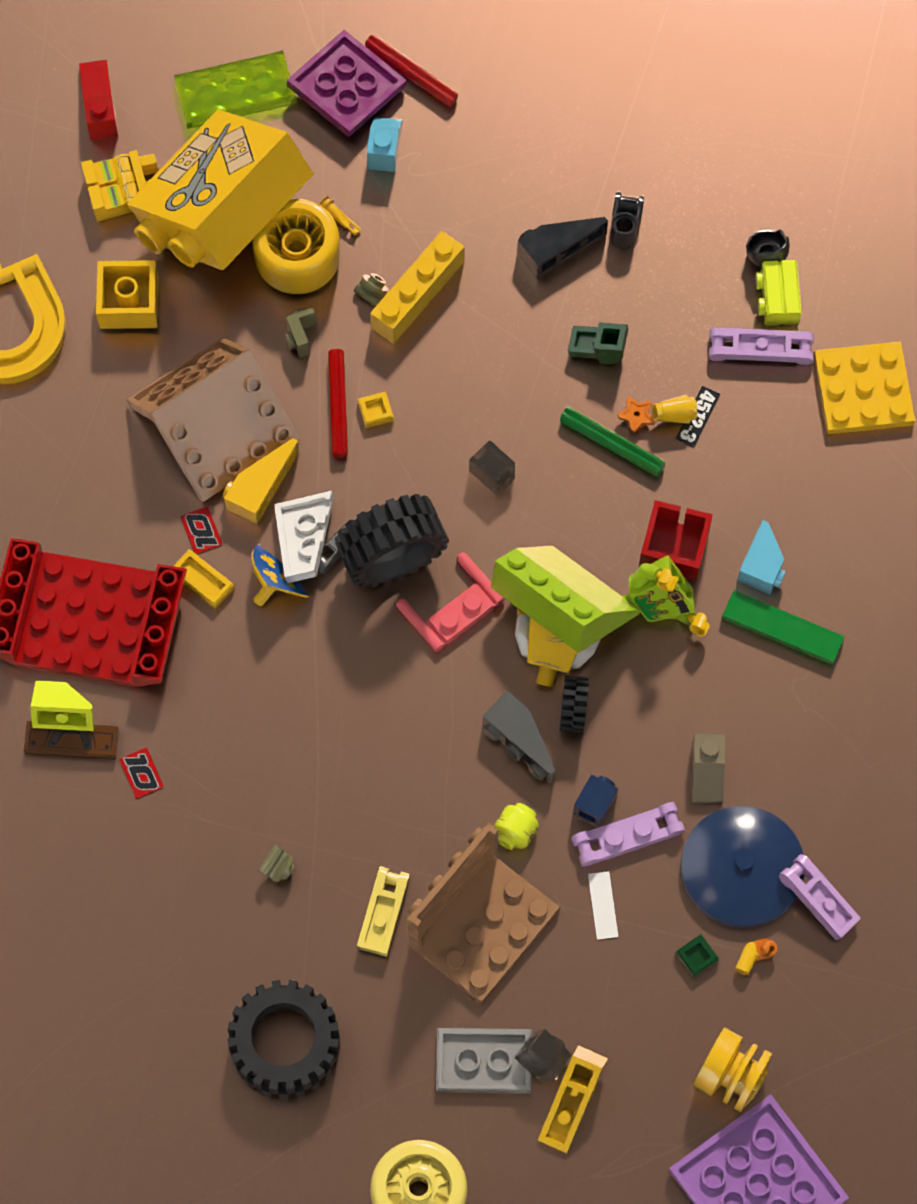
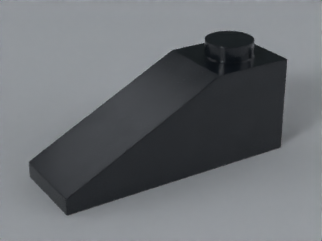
M605 217L540 225L534 230L529 229L519 237L517 253L536 278L605 236L607 234L608 220Z

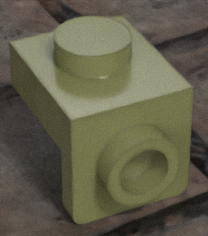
M313 308L307 310L298 309L289 316H286L288 333H285L289 349H295L298 358L310 355L309 343L303 329L316 325V315Z

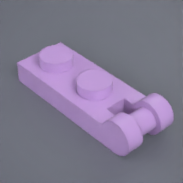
M800 854L793 861L791 868H785L779 874L780 881L786 887L791 888L835 940L842 938L861 919L805 855ZM801 874H804L809 879L806 883L799 878Z

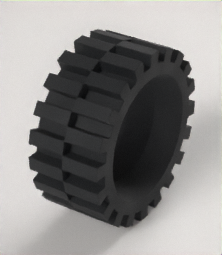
M414 494L410 498L408 495L400 496L398 500L392 498L386 500V503L381 506L378 504L372 506L368 512L362 511L356 515L357 519L349 520L345 523L346 527L340 528L337 532L338 536H335L334 539L353 584L356 586L359 584V587L364 588L367 585L369 587H376L379 583L383 585L390 584L391 580L396 578L400 580L405 578L406 574H414L420 571L419 568L421 566H428L432 563L431 559L440 557L442 555L441 551L446 550L448 547L447 543H449V538L431 499L425 495L421 497L420 494Z
M280 980L272 981L273 987L265 989L263 984L255 987L256 994L251 997L247 993L242 998L243 1005L235 1007L232 1012L233 1022L229 1021L228 1048L237 1073L242 1080L245 1079L248 1086L256 1091L258 1088L262 1090L264 1096L270 1098L272 1093L278 1094L279 1099H288V1094L296 1093L298 1098L305 1096L304 1090L310 1087L313 1091L319 1088V1081L323 1078L327 1080L332 1074L331 1067L333 1065L336 1066L339 1058L340 1035L338 1022L332 1007L327 1005L326 998L321 993L318 996L314 994L313 987L305 984L304 988L298 987V982L289 980L288 985H281ZM281 1010L294 1011L303 1015L311 1023L315 1031L314 1043L309 1053L299 1062L287 1066H278L266 1062L257 1054L253 1047V1037L258 1024L269 1014Z

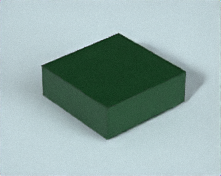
M701 934L675 952V955L693 979L719 962L718 956Z

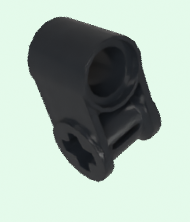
M616 191L610 240L615 247L627 249L634 244L638 224L641 221L645 196L640 195L639 198L631 197ZM626 229L628 232H621L619 230Z

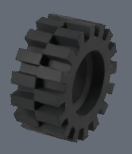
M565 676L560 730L584 733L589 678Z

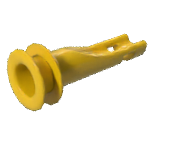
M329 195L325 196L318 205L326 209L334 220L345 229L350 230L352 235L356 236L361 231V228L333 204L334 199L329 201Z

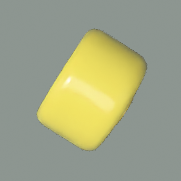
M427 1140L403 1142L386 1152L377 1163L370 1184L372 1204H466V1175L458 1159L445 1147ZM416 1181H422L428 1186V1191L422 1196H415L409 1190L410 1186Z

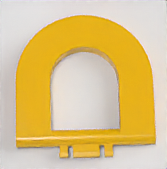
M37 254L3 269L0 263V285L15 280L34 317L33 330L24 343L13 349L0 350V384L21 382L45 370L57 357L65 340L66 317L63 306Z

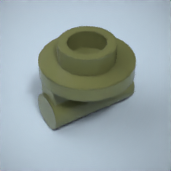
M372 273L370 276L363 275L360 283L356 285L354 292L376 307L388 292V288L385 286L386 281L383 278Z
M274 844L258 871L271 878L274 882H278L281 879L286 880L294 869V864H292L293 856Z

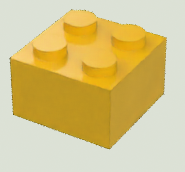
M156 260L97 261L96 316L100 329L158 328L159 275Z

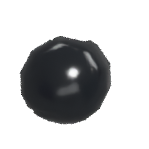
M781 229L776 232L773 230L757 231L749 237L746 244L748 258L759 267L762 266L764 261L781 262L786 260L789 255V237H786Z

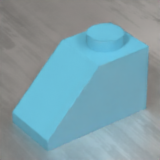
M374 117L370 127L367 147V169L396 172L402 120Z
M762 520L739 570L737 581L770 595L774 586L780 587L786 571L782 570L784 557L767 521Z

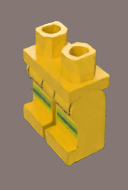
M137 150L130 151L129 154H121L112 159L93 163L92 160L81 162L97 222L132 212L127 203L148 182L145 181L144 176L159 171L154 154L138 156Z

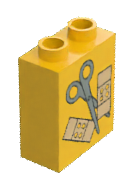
M218 109L127 203L140 222L134 229V233L138 240L155 254H160L166 248L188 267L193 268L198 262H202L223 271L314 173L288 132Z

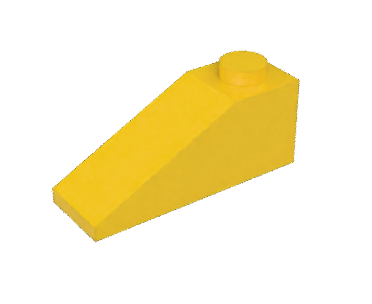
M292 438L239 473L234 482L230 481L223 492L226 510L258 524L299 454L298 440Z
M578 1046L570 1060L538 1141L565 1153L568 1152L608 1058Z

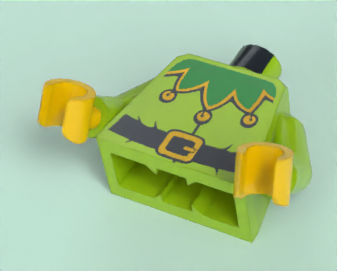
M669 555L652 564H641L635 573L630 575L629 593L622 595V597L639 608L647 621L677 619L690 625L689 629L693 634L699 637L705 636L710 628V624L706 622L707 617L704 613L700 612L696 615L693 588Z

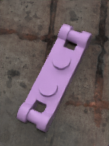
M712 328L709 331V340L712 342V347L709 349V359L712 361H723L725 359L796 362L800 365H810L814 362V353L811 351V345L814 344V334L811 332L740 328ZM732 341V347L724 346V342ZM791 344L799 345V350L791 349Z
M669 802L641 814L573 835L571 837L573 845L578 847L581 854L578 857L581 866H590L684 833L686 831L682 821H678L676 816L678 810L675 802ZM665 818L667 827L659 829L657 820ZM597 841L600 849L592 851L589 843Z

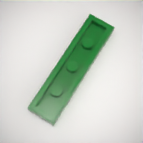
M733 590L721 618L832 666L845 637Z

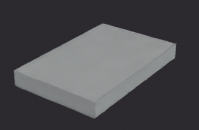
M437 1028L436 1093L531 1094L532 1029Z

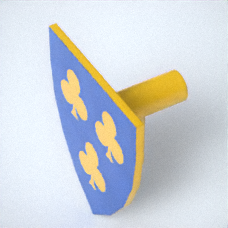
M257 544L252 551L251 559L254 566L253 572L263 587L253 598V601L257 605L263 606L275 590L307 598L308 594L299 581L287 583L283 564Z

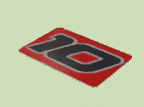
M207 506L181 515L180 518L195 554L222 545L221 538Z
M147 748L119 759L135 798L163 788V783Z

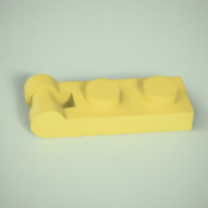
M379 867L357 943V949L388 956L410 874L401 872L399 875L389 872V868ZM385 885L396 886L395 893L384 890Z

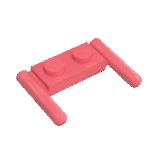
M464 552L459 553L456 560L477 584H473L431 616L427 622L422 619L405 598H401L396 602V607L435 652L440 651L446 644L448 645L505 600L504 597L491 588V581Z

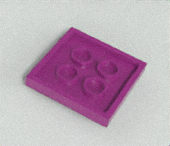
M343 30L289 77L286 86L346 136L350 137L406 86V79L346 30Z

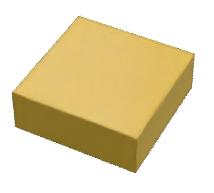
M386 391L358 399L365 428L394 421Z

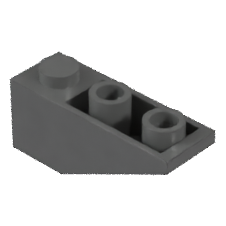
M506 691L483 715V731L493 741L500 740L507 746L506 751L515 760L519 761L522 759L530 766L529 771L541 781L545 779L551 784L555 780V768L531 711L510 692Z

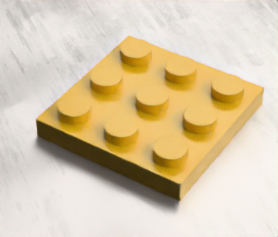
M901 341L814 351V361L827 435L914 426L915 416Z

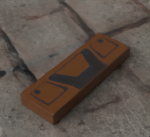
M27 721L24 752L30 754L116 758L119 728L118 726L94 725L93 731L32 728V721Z

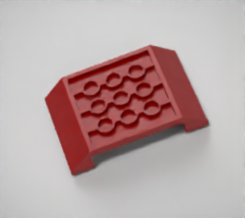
M10 538L0 577V659L18 667L130 687L161 683L187 569L157 564L156 571L43 552L38 542Z

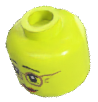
M522 803L507 805L494 824V827L499 830L498 843L508 850H513L514 847L526 848L539 828L535 811Z

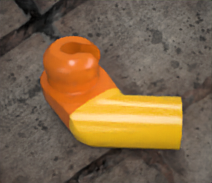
M767 938L747 943L735 970L748 976L756 961L768 959L776 955L778 951L777 944Z

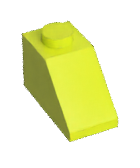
M52 681L35 682L30 706L32 728L94 730L92 704L68 683Z

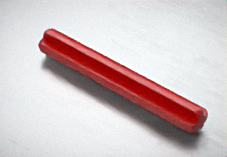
M370 35L365 41V47L447 107H451L457 101V92L376 35Z
M330 349L328 360L332 456L334 458H346L348 456L344 351L342 349Z

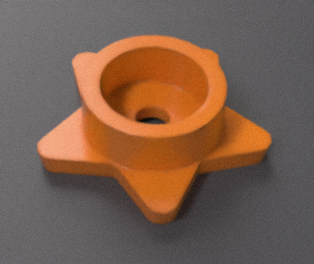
M628 397L626 409L618 413L617 418L624 420L633 433L645 425H654L655 421L649 414L652 402L644 401L638 403L633 398ZM638 412L640 415L635 416L634 413Z

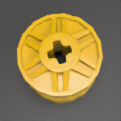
M724 1027L706 1058L693 1087L710 1096L720 1086L725 1087L726 1091L722 1103L726 1105L733 1093L738 1094L740 1097L734 1109L741 1113L743 1108L755 1098L768 1073L772 1053L765 1050L759 1062L752 1058L758 1045L753 1044L745 1054L739 1052L743 1037Z

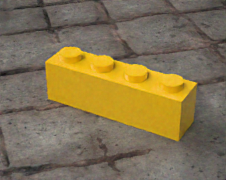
M441 231L371 311V329L394 344L464 263L465 246Z

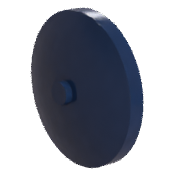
M728 807L705 817L688 836L681 857L682 882L687 895L695 907L711 920L732 928H756L777 920L794 904L798 896L791 888L786 887L780 881L779 874L785 868H791L793 861L800 854H804L796 835L777 816L755 807ZM801 874L799 878L804 881L805 875Z

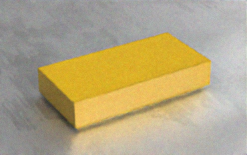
M190 549L174 565V567L187 569L184 585L214 609L235 588L231 581Z

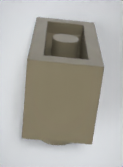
M694 734L692 741V803L723 804L725 734Z

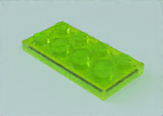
M283 50L174 75L187 129L202 126L218 109L242 117L297 104L296 94L286 86L290 73Z

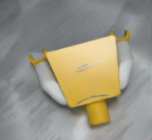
M517 608L518 617L515 638L521 654L527 658V663L540 666L536 679L537 684L553 687L557 670L569 673L571 669L580 668L594 655L600 640L578 653Z

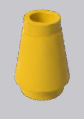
M687 395L654 403L652 405V416L654 421L689 424L691 420H696L697 403L694 397H688Z

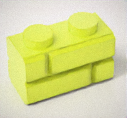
M797 261L762 262L761 270L756 272L755 276L756 289L762 290V298H758V315L764 316V324L766 326L799 324L802 312Z

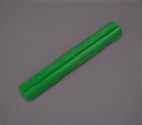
M566 407L562 412L560 421L563 424L654 476H659L665 467V462L662 459L570 407Z

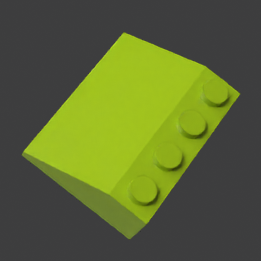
M554 546L516 548L495 561L491 588L578 653L640 614L639 608Z

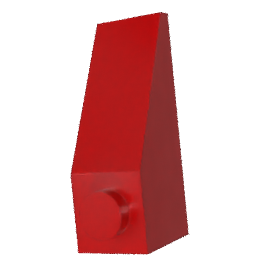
M107 59L79 63L90 140L119 136Z

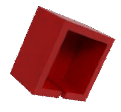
M655 500L640 554L639 567L643 563L652 564L669 555L686 579L697 581L713 514L687 508L684 524H680L678 520L681 506Z

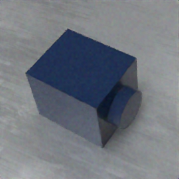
M591 774L574 804L573 814L598 828L601 827L617 798L618 788L615 787V783L607 777H596Z

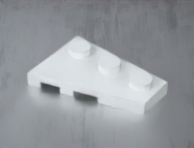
M332 491L274 504L284 576L287 583L317 577L334 501Z

